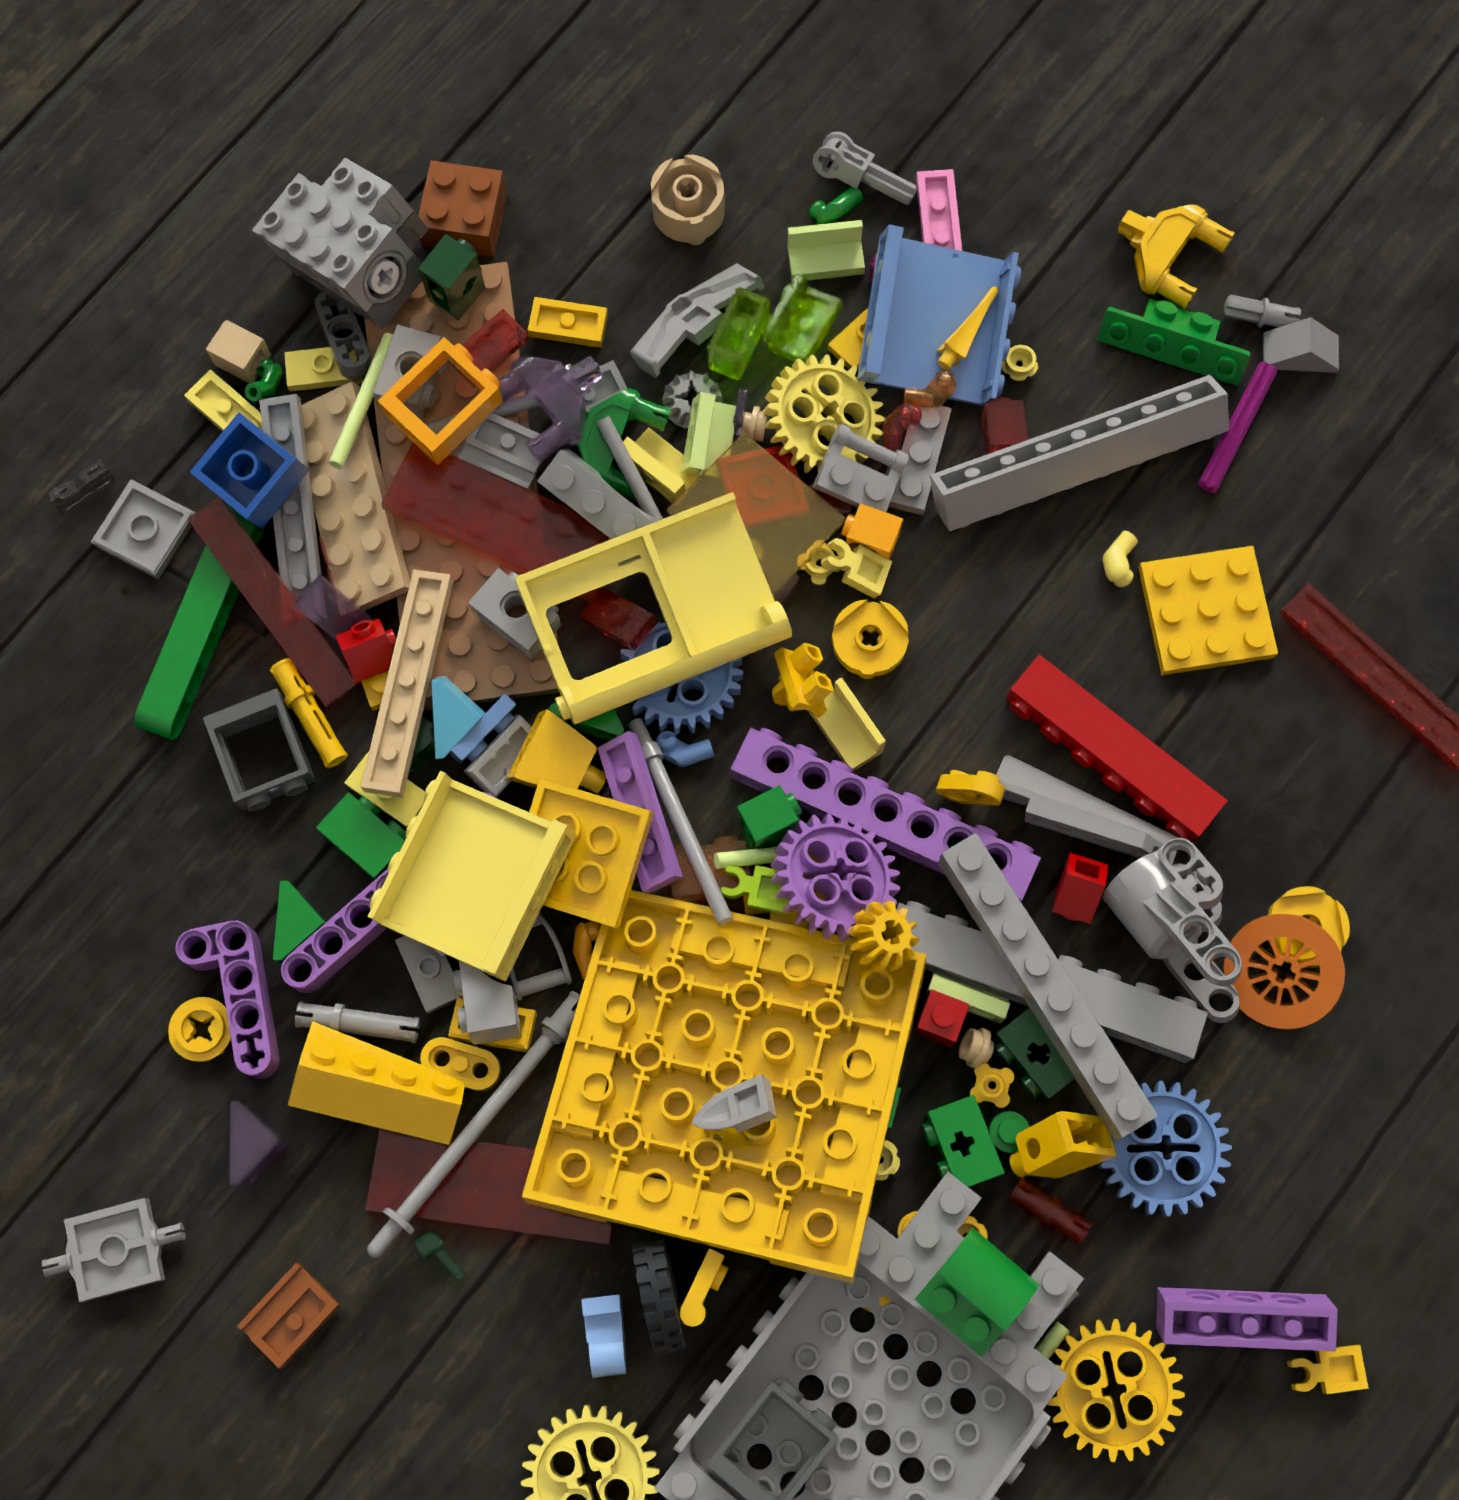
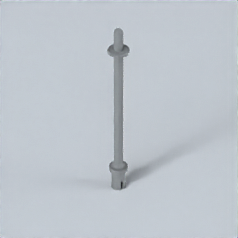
M571 991L551 1018H544L541 1022L543 1026L541 1028L542 1035L395 1212L391 1208L386 1207L382 1211L390 1219L368 1245L367 1252L372 1258L380 1257L402 1230L410 1235L415 1232L412 1225L408 1222L555 1044H560L561 1042L566 1044L576 1012V1008L574 1011L571 1009L579 1000V994Z

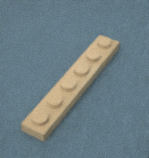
M413 569L361 783V788L366 793L403 798L454 582L451 574Z

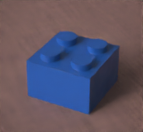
M238 412L192 468L190 473L244 518L262 529L308 474L310 469Z

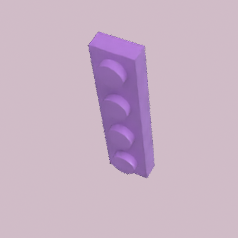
M627 731L597 749L613 800L654 812L636 872L642 892L653 893L679 880L683 875L637 733Z

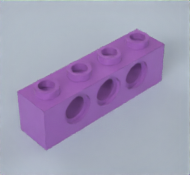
M1158 1287L1156 1329L1164 1344L1336 1351L1338 1309L1325 1294Z

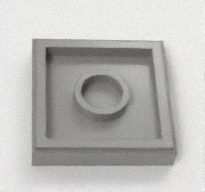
M131 479L91 540V543L104 552L159 580L198 516L194 511Z

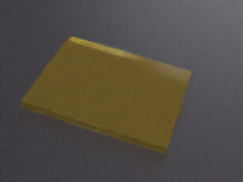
M745 433L709 468L704 469L702 475L667 509V512L672 516L734 492L737 508L773 596L805 563L811 561L812 556L846 521L845 517Z

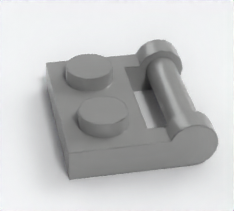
M839 423L833 433L813 488L857 508L861 503L886 512L899 477L907 464L909 454L900 450L893 452L852 433L850 427ZM846 446L887 465L886 474L884 475L840 455L843 447Z

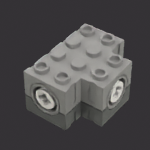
M347 158L342 160L332 172L331 177L329 176L322 186L315 182L311 183L307 177L298 173L252 229L291 272L299 277L302 276L308 283L319 290H324L330 297L341 304H346L352 311L363 318L370 319L374 325L382 330L422 282L418 270L422 262L411 250L429 228L392 184Z

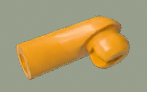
M592 920L587 923L582 921L575 928L573 954L583 980H585L593 953L591 942L597 940L600 929L599 923Z

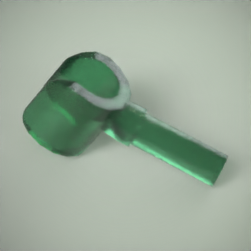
M428 1232L417 1238L415 1244L424 1260L436 1254L458 1281L465 1276L466 1273L445 1249L438 1233Z

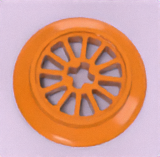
M1271 914L1248 923L1232 939L1231 944L1238 951L1242 959L1241 975L1232 985L1236 988L1239 995V1008L1251 1019L1273 1028L1296 1029L1317 1022L1326 1016L1336 1005L1345 981L1343 957L1334 939L1315 922L1293 914ZM1276 937H1287L1288 940L1284 953L1281 952ZM1292 939L1303 942L1304 944L1292 955L1290 953ZM1269 940L1275 956L1260 946V944ZM1307 948H1310L1316 955L1301 961L1298 960ZM1256 951L1268 962L1253 960L1251 955ZM1225 957L1224 975L1227 976L1234 971L1235 965L1229 958ZM1284 961H1288L1292 964L1291 971L1295 973V976L1287 975L1285 979H1280L1277 977L1278 970L1273 965L1281 966ZM1313 964L1320 965V973L1302 969ZM1249 967L1266 970L1267 972L1251 976ZM1301 977L1317 980L1319 983L1316 988H1312ZM1266 979L1270 980L1262 991H1259L1254 983ZM1294 985L1299 986L1309 995L1300 999ZM1274 986L1278 987L1277 1000H1272L1265 996ZM1284 988L1289 990L1293 1002L1281 1001Z

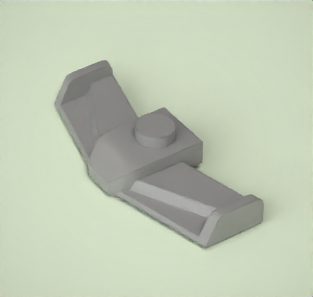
M736 263L686 293L679 294L666 305V309L632 348L630 354L642 370L657 378L660 374L659 369L685 338L697 345L704 342L725 324L722 312L719 310L753 290L760 291L764 289L762 278Z

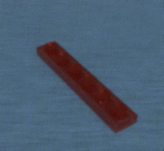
M218 496L188 518V521L325 707H329L359 685V683L355 684L351 672L223 499Z
M1308 583L1279 614L1451 768L1457 771L1459 769V716Z

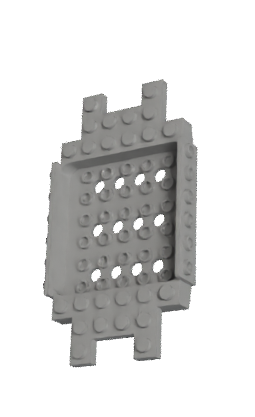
M947 1172L898 1238H895L868 1216L853 1284L811 1273H806L801 1281L793 1276L778 1296L785 1302L776 1314L773 1315L767 1310L752 1330L758 1337L751 1347L747 1349L741 1345L726 1364L732 1369L729 1376L722 1384L716 1379L700 1398L706 1406L695 1419L691 1414H688L673 1434L679 1439L673 1449L680 1455L655 1486V1489L668 1500H746L707 1466V1463L773 1379L778 1384H781L786 1379L799 1390V1383L803 1377L815 1375L823 1382V1394L816 1400L810 1401L802 1398L800 1402L812 1413L817 1408H820L831 1418L834 1407L841 1402H847L855 1407L857 1419L848 1428L835 1427L833 1431L839 1435L838 1441L807 1479L803 1493L793 1497L792 1500H999L995 1493L1003 1482L1006 1481L1011 1485L1024 1468L1025 1463L1020 1460L1030 1445L1037 1449L1051 1430L1046 1424L1050 1416L1043 1409L1068 1375L1033 1347L1084 1278L1049 1251L1030 1276L1040 1284L1035 1294L1009 1328L1003 1331L986 1353L980 1357L914 1300L964 1239L956 1231L981 1199L979 1195ZM887 1296L893 1303L881 1307L879 1298ZM858 1307H866L874 1314V1326L867 1332H858L851 1326V1313ZM891 1334H900L907 1340L908 1351L901 1359H891L883 1350V1343ZM925 1361L937 1363L942 1372L940 1381L931 1387L922 1385L917 1378V1369ZM960 1388L969 1389L975 1396V1406L972 1411L966 1414L957 1413L952 1408L950 1402L953 1392ZM773 1397L728 1455L778 1497L782 1492L780 1486L782 1476L790 1471L797 1472L823 1438L776 1397ZM873 1430H882L890 1437V1448L883 1455H874L866 1447V1437ZM755 1444L766 1445L772 1453V1461L764 1469H755L748 1462V1450ZM914 1457L923 1463L924 1475L920 1481L908 1483L901 1478L899 1467L906 1458Z

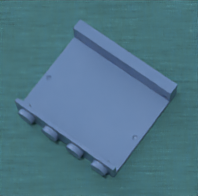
M889 224L879 237L857 380L986 407L1001 395L1004 387V375H1001L1000 372L1002 361L1006 360L1010 348V339L1006 338L1008 325L1013 321L1016 309L1015 303L1011 302L1013 289H1016L1021 276V267L1017 266L1019 253L1013 252L1005 260L905 239L902 238L903 227ZM997 287L998 294L979 326L966 359H961L958 366L953 364L949 371L941 369L937 365V361L942 354L937 352V349L968 318L990 288Z

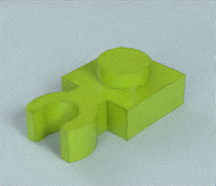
M756 865L754 875L748 876L740 867H726V875L735 876L740 882L733 889L722 887L721 893L724 897L735 899L742 895H748L747 907L787 915L783 909L789 903L788 899H778L775 897L782 885L771 883L772 877L778 872L777 870Z

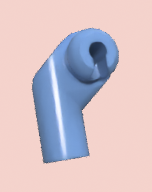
M671 731L660 733L656 739L664 759L679 767H687L715 757L709 739L687 745L677 739L675 733Z

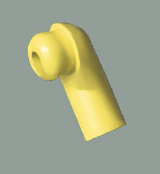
M1123 531L1106 550L1102 559L1107 578L1111 582L1114 581L1117 587H1125L1133 580V572L1129 570L1130 566L1126 556L1136 546L1138 540L1128 531Z

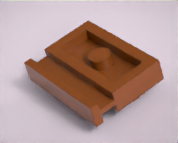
M295 1263L237 1327L243 1330L250 1337V1340L279 1369H283L337 1311L341 1304L300 1263Z

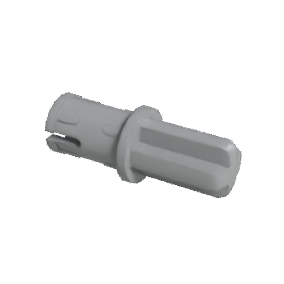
M1235 295L1227 297L1223 309L1226 317L1254 322L1256 327L1259 328L1263 325L1277 328L1299 321L1300 319L1296 318V316L1301 315V309L1298 307L1293 308L1269 303L1268 298H1263L1262 301Z

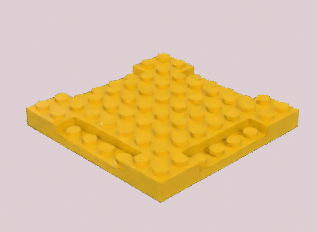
M631 890L620 928H614L605 924L600 926L522 1198L530 1205L603 1223L611 1221L766 1259L769 1260L770 1264L853 1284L907 1041H909L926 967V954L914 952L915 955L911 960L903 962L901 968L893 971L888 970V968L880 972L873 971L871 962L865 965L859 964L862 955L860 950H849L851 945L857 942L855 938L848 937L844 942H841L838 935L833 934L828 940H824L822 931L816 930L811 935L809 934V928L731 912L733 920L730 923L719 926L711 908L708 906ZM761 1074L770 1080L777 1118L742 1132L737 1131L733 1127L723 1130H707L692 1125V1120L697 1112L718 1093Z

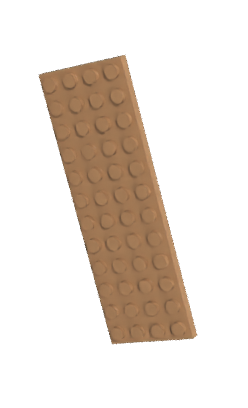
M508 263L480 265L485 288L459 321L428 300L423 282L418 285L383 330L374 325L370 319H365L367 345L370 350L371 359L373 360L383 334H394L398 324L441 336V339L445 337L453 346L460 343L474 358L472 363L480 371L486 368L501 383L499 390L503 401L525 395ZM448 360L444 373H438L434 386H436L434 403L431 408L426 407L423 418L420 420L426 424L459 414L482 391ZM374 397L382 474L410 581L413 569L451 574L454 580L431 680L437 676H446L475 704L498 701L504 694L510 699L558 693V687L542 649L532 660L477 618L472 613L468 604L498 568L507 575L511 572L522 575L548 564L536 476L528 492L459 461L458 456L463 450L466 438L437 465L383 414ZM528 410L503 417L530 429ZM408 592L397 596L399 622H401ZM519 604L511 607L508 616L512 618L522 617L527 612L525 606ZM556 631L555 634H554V636H555V639H556L557 644H558L557 631ZM431 680L423 711L433 710Z

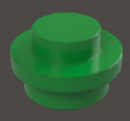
M1006 1111L998 1114L992 1120L989 1134L997 1149L1005 1153H1014L1019 1151L1015 1140L1017 1134L1030 1126L1027 1120L1019 1113Z

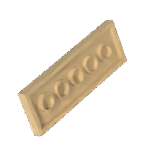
M352 381L301 405L308 466L310 469L313 508L340 615L348 618L408 592L410 578L367 413L343 469L334 468L329 464L331 455L360 390V386Z

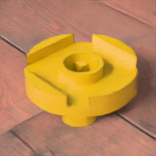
M867 600L856 601L844 608L836 618L831 638L833 652L844 668L858 674L861 678L872 679L875 676L887 674L894 670L905 656L909 642L908 625L903 615L889 603L882 601L880 603L867 602ZM865 630L870 634L875 631L878 632V645H864L861 633Z
M1305 886L1291 889L1270 906L1268 915L1293 914L1307 917L1329 933L1336 942L1340 952L1349 938L1350 925L1344 907L1337 900L1334 901L1330 896L1324 894L1325 891L1319 888ZM1276 937L1279 948L1284 953L1288 939L1287 937ZM1292 939L1290 953L1292 955L1295 954L1304 943ZM1307 948L1298 960L1301 961L1316 955L1310 948ZM1313 964V965H1310V966H1307V967H1304V968H1314V967H1319L1320 965H1319V964Z

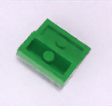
M972 1228L914 1300L982 1357L1003 1331H1006L1021 1313L1040 1284Z

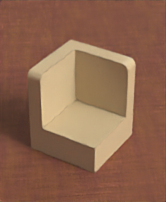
M228 320L223 322L206 348L214 365L248 383L254 382L257 378L256 368L262 366L259 362L266 358L269 359L271 356L263 338Z

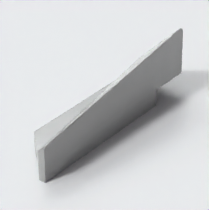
M1006 755L1003 758L996 774L1000 778L999 783L1005 787L1002 799L1027 806L1024 822L1138 858L1154 853L1168 840L1178 838L1010 755ZM1177 850L1170 852L1167 856V860L1171 865H1173Z

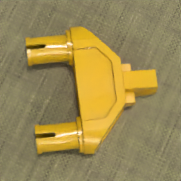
M1185 205L1158 213L1156 218L1150 216L1145 218L1128 210L1118 227V232L1131 240L1130 245L1137 249L1134 257L1142 291L1154 296L1159 293L1181 306L1184 310L1188 307V303L1191 302L1198 289L1171 275V269L1169 268L1189 239L1193 240L1196 237L1223 254L1233 239L1235 232L1207 218L1208 213H1206V210L1197 205Z

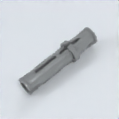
M300 1001L297 1006V1012L313 1015V1017L295 1015V1027L310 1028L312 1021L344 1033L388 1038L416 1043L419 1033L402 1030V1028L419 1029V1017L412 1018L345 1009L344 1004L338 1003L334 1007Z

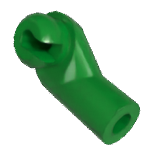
M851 186L828 205L822 200L816 201L811 206L809 215L812 219L816 220L817 225L832 223L847 214L862 201V192L859 188L856 189Z
M268 358L259 362L262 366L260 368L257 367L256 372L262 379L261 381L249 383L246 386L245 394L249 400L259 401L275 395L283 375L279 363L274 364Z

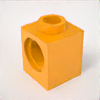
M860 503L856 515L848 514L841 535L847 537L846 543L851 551L858 545H862L890 560L901 533L903 518Z

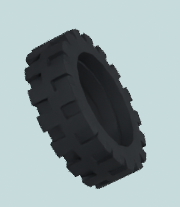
M664 1236L632 1243L641 1303L655 1356L687 1349L685 1327L680 1318L681 1306Z

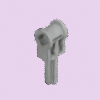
M832 132L828 134L823 141L822 147L814 154L813 165L817 173L826 178H837L856 189L863 182L905 205H909L917 191L916 185L872 163L875 154L854 144L852 139L845 133ZM838 142H841V145L837 149L835 146ZM831 161L832 165L830 168H827L826 166Z

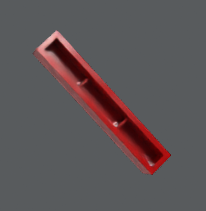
M1041 655L1037 656L1011 687L1006 700L1010 703L1009 707L1016 715L1024 720L1030 718L1041 727V733L1048 740L1055 744L1061 742L1072 751L1071 756L1076 762L1085 768H1094L1103 775L1102 780L1109 788L1118 793L1122 791L1135 800L1133 804L1141 813L1148 817H1153L1154 815L1166 825L1165 830L1178 838H1184L1193 843L1228 801Z

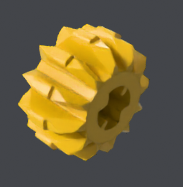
M886 901L882 904L872 902L866 905L865 911L861 910L854 915L853 919L856 925L850 927L847 933L855 937L857 941L851 945L849 950H860L862 953L859 964L865 965L871 962L873 971L880 972L886 968L893 971L901 968L903 962L913 958L915 954L911 947L917 945L921 939L911 934V930L915 929L918 923L906 920L908 909L901 908L896 911L894 901ZM881 932L884 933L886 940H884V938L882 937Z

